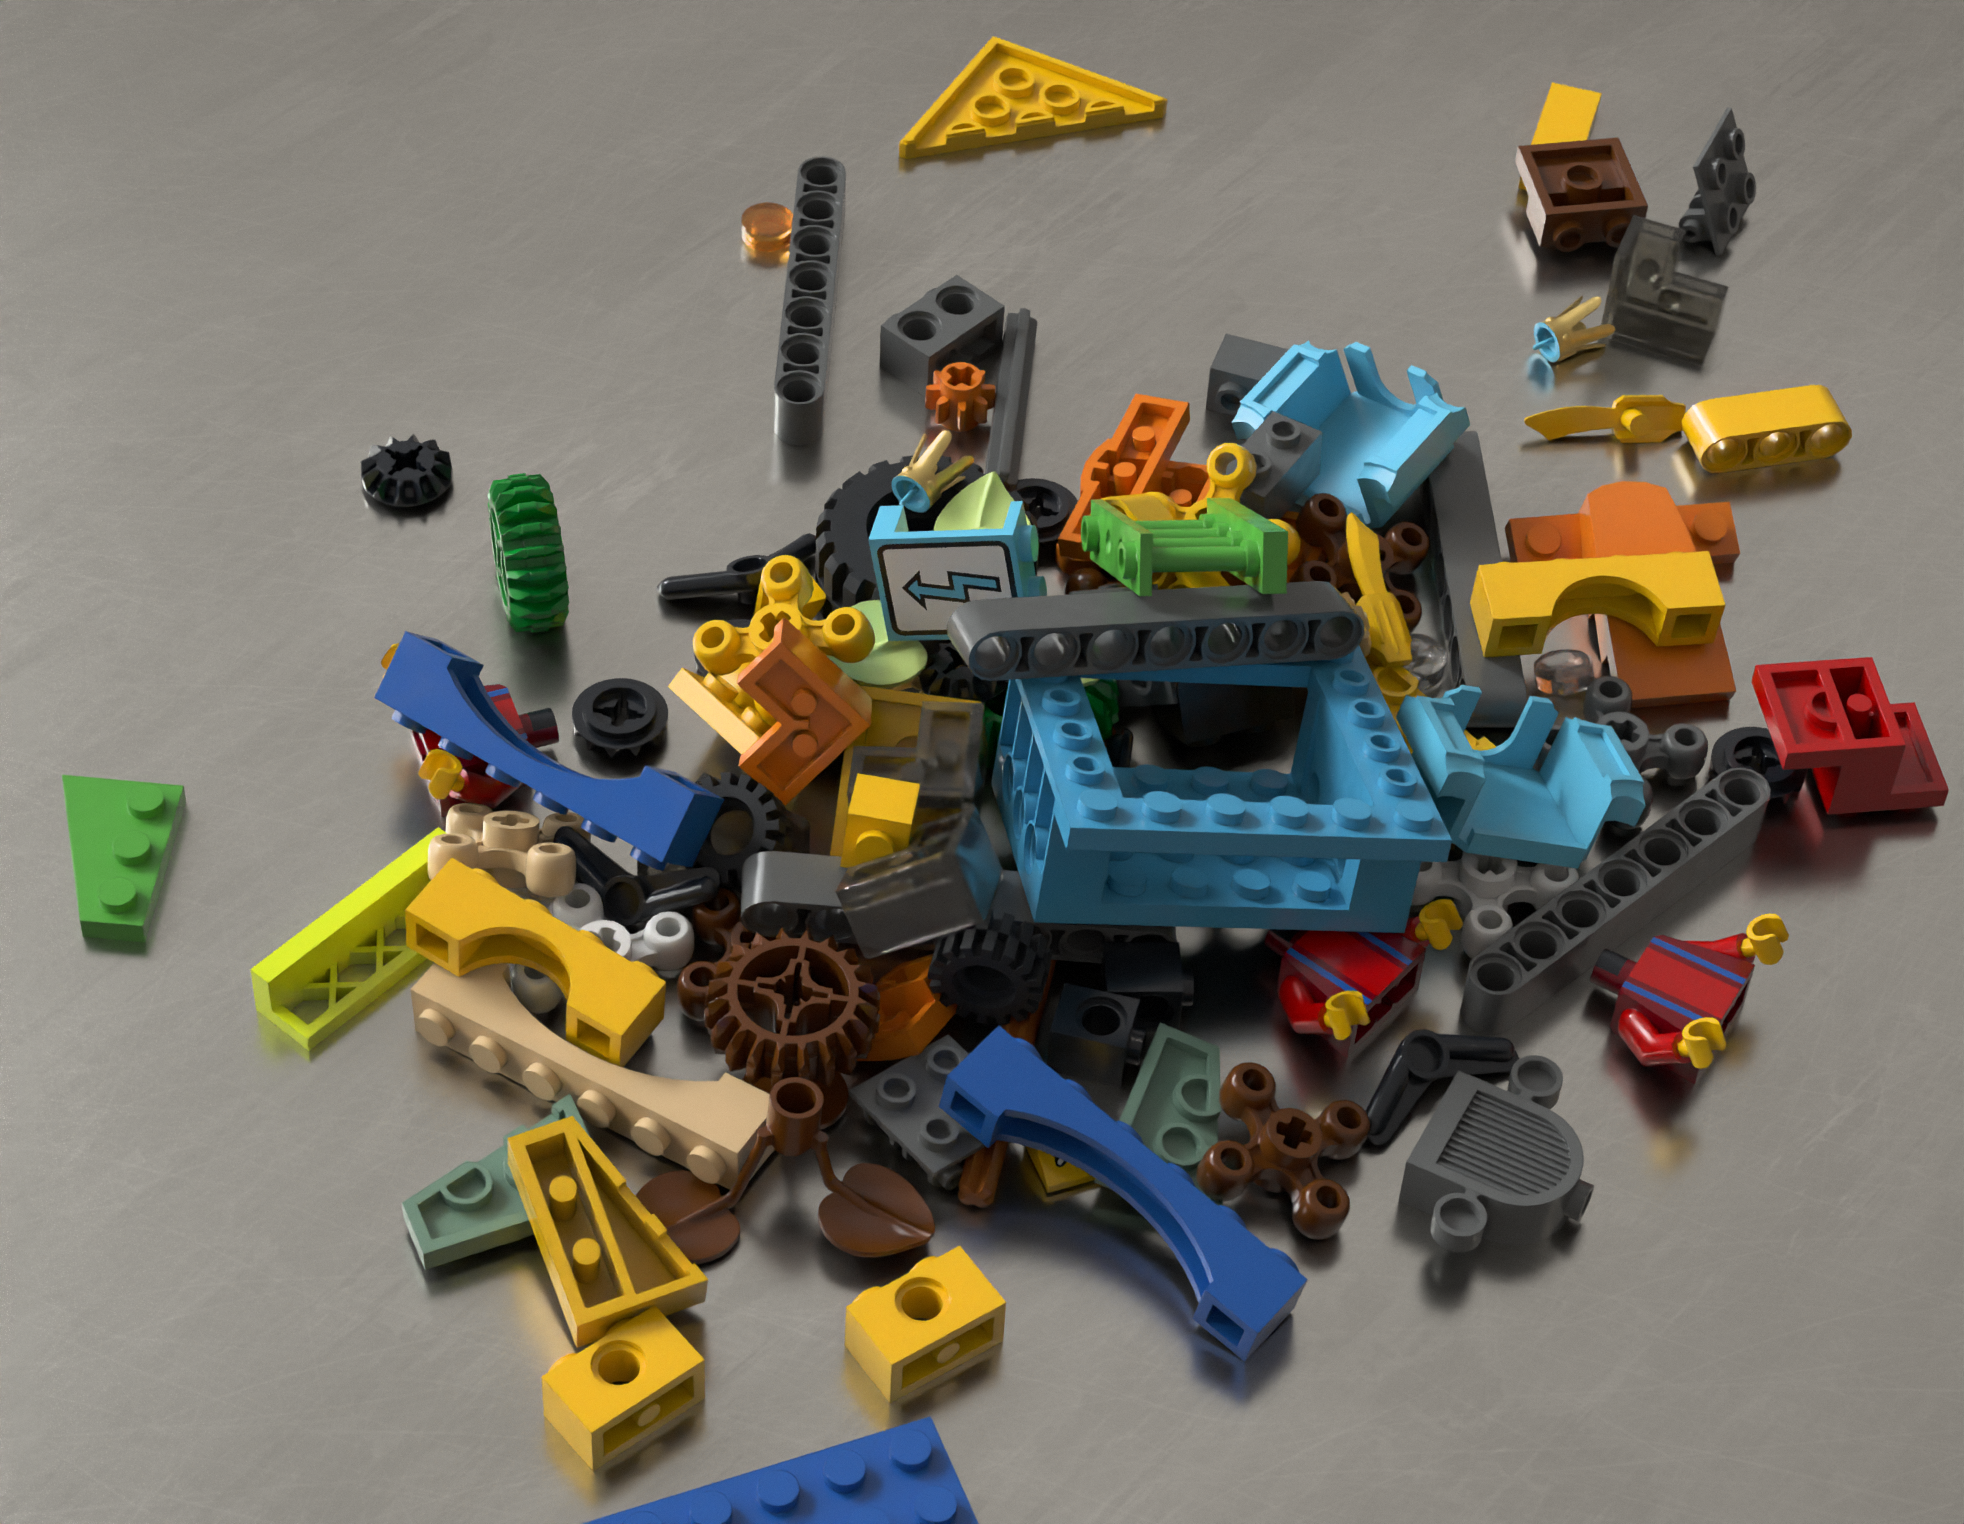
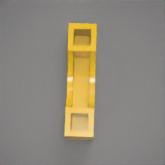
M1709 551L1670 552L1667 554L1634 556L1614 555L1611 557L1584 559L1560 558L1550 561L1483 564L1478 566L1470 600L1484 657L1542 654L1545 640L1553 628L1569 618L1585 614H1603L1625 620L1643 631L1656 647L1714 643L1726 606Z
M451 858L405 909L406 946L458 977L477 968L500 963L527 966L548 976L561 989L567 1000L566 1041L606 1062L624 1067L664 1019L666 981L660 979L651 967L642 962H631L607 948L593 933L586 930L578 931L552 916L550 911L541 903L533 899L524 900L500 886L492 875L482 869H471L456 859Z

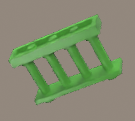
M1207 498V514H1200L1199 520L1134 521L1103 499L1091 500V515L1083 516L1081 541L1083 550L1085 552L1090 551V559L1138 596H1152V573L1228 571L1261 594H1287L1288 531L1232 498Z

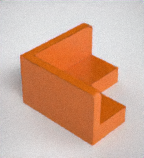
M783 618L775 626L773 642L738 675L737 684L778 721L740 757L739 767L755 781L761 783L774 793V796L781 800L784 805H787L871 726L872 698L786 618Z

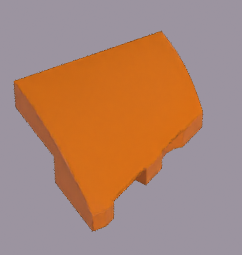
M933 954L901 963L881 977L875 984L878 986V992L881 997L880 1010L878 1011L880 1014L879 1032L876 1033L875 1039H872V1048L868 1053L867 1059H857V1061H885L902 1059L911 1055H920L956 1013L958 1006L956 1003L946 1008L939 1001L941 993L933 994L930 988L931 979H928V970Z

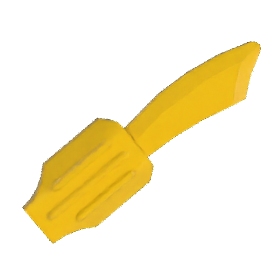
M1622 395L1613 401L1612 408L1596 406L1563 407L1528 416L1524 419V423L1541 433L1549 441L1585 431L1611 429V433L1621 443H1661L1671 434L1683 431L1682 419L1685 415L1686 405L1667 400L1663 395Z
M1351 512L1346 518L1348 554L1354 576L1363 595L1355 606H1362L1363 611L1368 616L1370 629H1368L1372 642L1370 654L1377 657L1384 668L1409 665L1413 660L1411 654L1412 639L1400 603L1393 593H1387L1380 562L1378 536Z

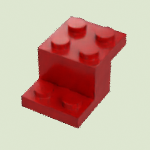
M1872 657L1755 666L1751 682L1782 769L1811 768L1827 814L1944 806L1949 789L1915 702L1890 704Z

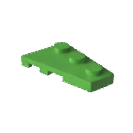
M62 775L83 937L146 943L186 805L184 785Z

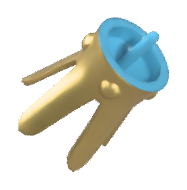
M1581 296L1557 317L1551 316L1546 318L1545 321L1538 322L1534 327L1536 344L1533 346V350L1539 349L1548 361L1556 362L1562 361L1580 350L1606 347V344L1587 343L1613 334L1615 332L1613 325L1603 324L1586 329V325L1580 322L1600 306L1601 297H1593L1579 305L1583 299V296Z
M950 431L941 432L916 462L927 438V435L923 434L909 466L904 467L902 472L892 480V490L900 501L899 505H904L914 512H926L941 497L942 492L965 479V476L960 475L973 464L974 458L972 456L960 458L935 475L938 469L936 464L951 442L952 434Z

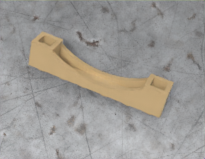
M434 963L410 989L415 1031L419 1032L430 1043L436 1046H447L473 1059L483 1070L490 1073H500L526 1086L531 1093L540 1099L557 1102L571 1094L580 1115L590 1124L599 1128L607 1127L635 1141L645 1152L655 1156L662 1155L690 1169L696 1177L706 1183H718L730 1190L756 1143L758 1129L766 1126L770 1094L726 1072L719 1081H689L652 1076L611 1064L566 1042L533 1017L511 991L509 965L506 963L486 965L472 970L461 977ZM772 1145L767 1147L752 1177L774 1151Z

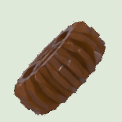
M782 927L776 936V940L768 941L756 933L751 942V949L735 944L732 953H730V961H718L717 968L714 971V980L709 981V986L705 991V1005L707 1008L704 1010L705 1027L708 1028V1034H711V1045L714 1048L715 1054L725 1055V1062L728 1064L730 1072L746 1068V1077L751 1085L764 1077L771 1079L772 1086L783 1079L799 1077L807 1080L817 1079L829 1088L835 1079V1071L851 1076L853 1068L856 1067L857 1059H867L868 1053L872 1048V1039H875L876 1033L879 1032L880 1014L878 1011L880 1010L881 997L878 992V986L873 985L870 965H858L859 958L856 956L855 948L838 952V944L835 941L834 935L821 943L815 942L809 928L801 938H789ZM799 1000V1006H794L795 1001ZM791 1013V1017L786 1019V1014Z

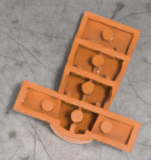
M1135 394L1112 439L1108 438L1096 448L1085 462L1080 481V499L1058 538L1060 556L1094 562L1090 559V551L1085 552L1083 550L1081 541L1083 516L1090 515L1091 500L1110 496L1161 492L1171 497L1177 505L1191 507L1195 502L1206 497L1210 489L1207 465L1169 461L1190 422L1189 402ZM1287 511L1280 520L1290 524L1296 530V519L1299 512ZM1300 538V552L1297 558L1287 565V583H1289L1295 570L1304 562L1311 560L1325 562L1328 556L1324 549L1312 546ZM1221 571V575L1230 586L1248 585L1230 572Z
M1620 481L1602 485L1587 494L1577 514L1509 519L1505 526L1511 563L1550 561L1560 558L1584 559L1611 557L1614 555L1634 556L1667 554L1670 552L1709 551L1713 564L1734 563L1740 555L1730 502L1676 506L1665 487L1647 482ZM1588 614V619H1595L1601 664L1609 663L1611 676L1618 677L1629 685L1633 695L1631 708L1730 700L1735 694L1736 687L1721 625H1719L1714 643L1656 647L1643 631L1625 620L1603 614Z

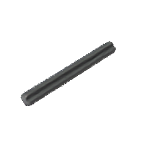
M1020 308L1019 313H1008L1006 316L985 475L995 471L999 477L1010 485V491H1014L1018 484L1038 323L1036 319L1030 317L1031 311L1026 308Z

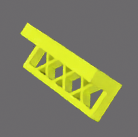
M439 827L251 968L256 1010L310 1051L427 960L426 957L407 946H385V938L396 929H406L405 909L431 881L428 876V848L430 841L435 836L447 833ZM351 964H376V973L364 982H339V973ZM329 1000L328 1010L310 1024L305 1023L291 1012L302 1001Z

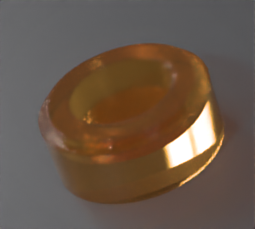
M765 202L750 206L741 217V236L743 241L751 248L764 252L777 251L787 247L790 244L793 213L787 207L777 203Z

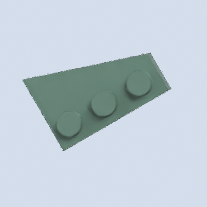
M1159 1023L1119 1120L1130 1125L1140 1135L1144 1145L1163 1161L1176 1164L1186 1171L1193 1180L1195 1187L1201 1192L1202 1190L1196 1180L1198 1165L1207 1150L1218 1142V1117L1221 1113V1105L1219 1103L1220 1047ZM1095 1178V1183L1109 1188L1103 1182ZM1211 1199L1218 1206L1223 1205V1202Z
M571 1094L551 1105L552 1114L529 1129L522 1124L503 1137L504 1145L480 1161H465L402 1202L404 1221L425 1270L534 1235L508 1165V1138L573 1116L589 1135Z

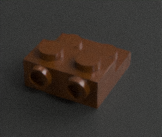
M1619 137L1518 146L1515 163L1529 195L1526 214L1540 247L1556 246L1560 251L1570 252L1581 247L1583 243L1607 241L1612 247H1623L1631 243L1635 238H1641L1648 204Z

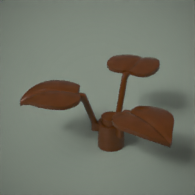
M835 1071V1079L829 1088L817 1079L807 1080L799 1077L783 1079L774 1086L771 1085L770 1078L764 1077L752 1085L770 1094L766 1126L758 1129L756 1143L732 1188L726 1195L720 1197V1191L716 1184L706 1183L692 1172L685 1170L661 1174L647 1182L635 1195L651 1215L654 1213L665 1226L668 1236L692 1264L710 1262L728 1252L739 1239L740 1223L728 1209L735 1206L739 1201L767 1147L772 1145L778 1153L785 1156H799L811 1148L815 1150L823 1183L828 1190L833 1192L826 1196L819 1205L818 1223L824 1236L834 1246L855 1256L881 1257L924 1245L935 1234L934 1219L929 1207L916 1189L893 1170L877 1164L859 1163L852 1166L846 1172L842 1182L835 1176L827 1150L828 1135L822 1132L821 1129L834 1124L847 1108L848 1087L844 1077L838 1071ZM745 1074L742 1081L750 1084Z

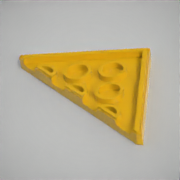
M993 36L899 142V157L904 159L1163 118L1167 110V99Z

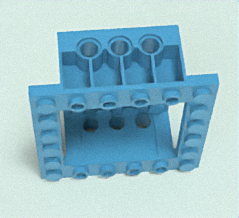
M1359 645L1345 657L1333 660L1009 680L991 785L1035 923L1404 933L1421 862H1447L1452 839ZM1081 678L1306 687L1308 695L1291 773H1280L1272 769H1259L1254 772L1222 771L1214 767L1178 770L1163 769L1149 764L1140 765L1136 768L1112 767Z

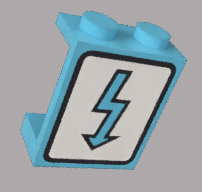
M1011 501L1004 527L1001 529L909 532L904 505L879 507L868 541L888 641L950 640L947 635V624L950 616L958 607L969 601L1047 596L1044 576H1036L1034 562L1038 558L1037 529L1035 525H1027L1023 501Z

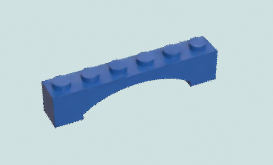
M405 631L374 697L395 709L391 717L395 722L422 734H425L427 729H430L441 736L438 746L466 760H472L474 755L488 763L485 773L517 788L521 782L536 790L532 798L535 802L563 815H567L570 809L584 818L581 828L613 843H615L617 837L633 846L630 856L647 866L664 871L667 863L687 867L693 866L724 801L723 798L674 771L646 765L640 777L596 779L557 763L526 741L496 708L479 677L484 666L483 664L438 639Z
M998 1026L947 1075L939 1108L987 1148L996 1140L1043 1151L1084 1170L1132 1205L1160 1234L1183 1267L1199 1303L1193 1319L1244 1362L1295 1308L1308 1280L1299 1272L1295 1262L1283 1251L1269 1248L1248 1231L1244 1221L1232 1209L1223 1205L1218 1206L1195 1187L1191 1177L1181 1167L1173 1163H1166L1147 1148L1140 1135L1130 1125L1122 1121H1115L1093 1103L1089 1093L1080 1084L1070 1079L1065 1080L1042 1061L1038 1051L1029 1042L1021 1038L1012 1037L1003 1028Z

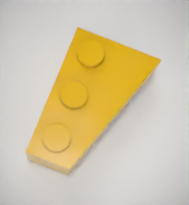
M573 1116L508 1138V1165L576 1348L600 1340L618 1321L625 1318H634L653 1305L664 1316L705 1302L708 1278L695 1263L692 1264L668 1236L665 1226L654 1213L651 1215L628 1188L626 1179Z

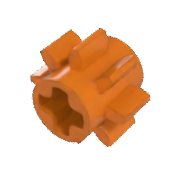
M965 362L952 363L944 367L942 371H934L933 385L926 386L925 408L936 410V424H942L945 428L952 431H968L975 428L978 423H987V411L994 408L996 388L995 385L985 384L984 370H979L976 366Z

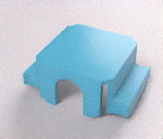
M1309 341L1302 345L1294 344L1240 401L1241 405L1232 421L1237 440L1248 439L1273 411L1322 431L1320 474L1295 503L1303 506L1315 494H1331L1344 504L1347 516L1351 512L1354 513L1369 529L1382 527L1453 450V443L1471 425L1466 407H1456L1444 402L1438 382L1428 375L1425 370L1413 365L1407 369V374L1416 404H1408L1398 399L1381 381L1371 348L1358 342H1354L1343 349L1357 390L1351 393L1337 349H1319L1311 345Z
M1460 685L1459 688L1446 691L1441 698L1418 695L1416 698L1408 695L1405 696L1396 719L1413 750L1411 754L1452 839V843L1464 852L1578 869L1581 862L1586 860L1605 821H1619L1633 827L1636 826L1646 806L1643 793L1644 781L1612 726L1595 724L1577 717L1573 720L1565 717L1550 751L1538 772L1533 766L1559 714L1554 708V704L1548 698L1530 696L1511 736L1498 747L1480 751L1471 748L1464 734V730L1482 694L1479 687Z

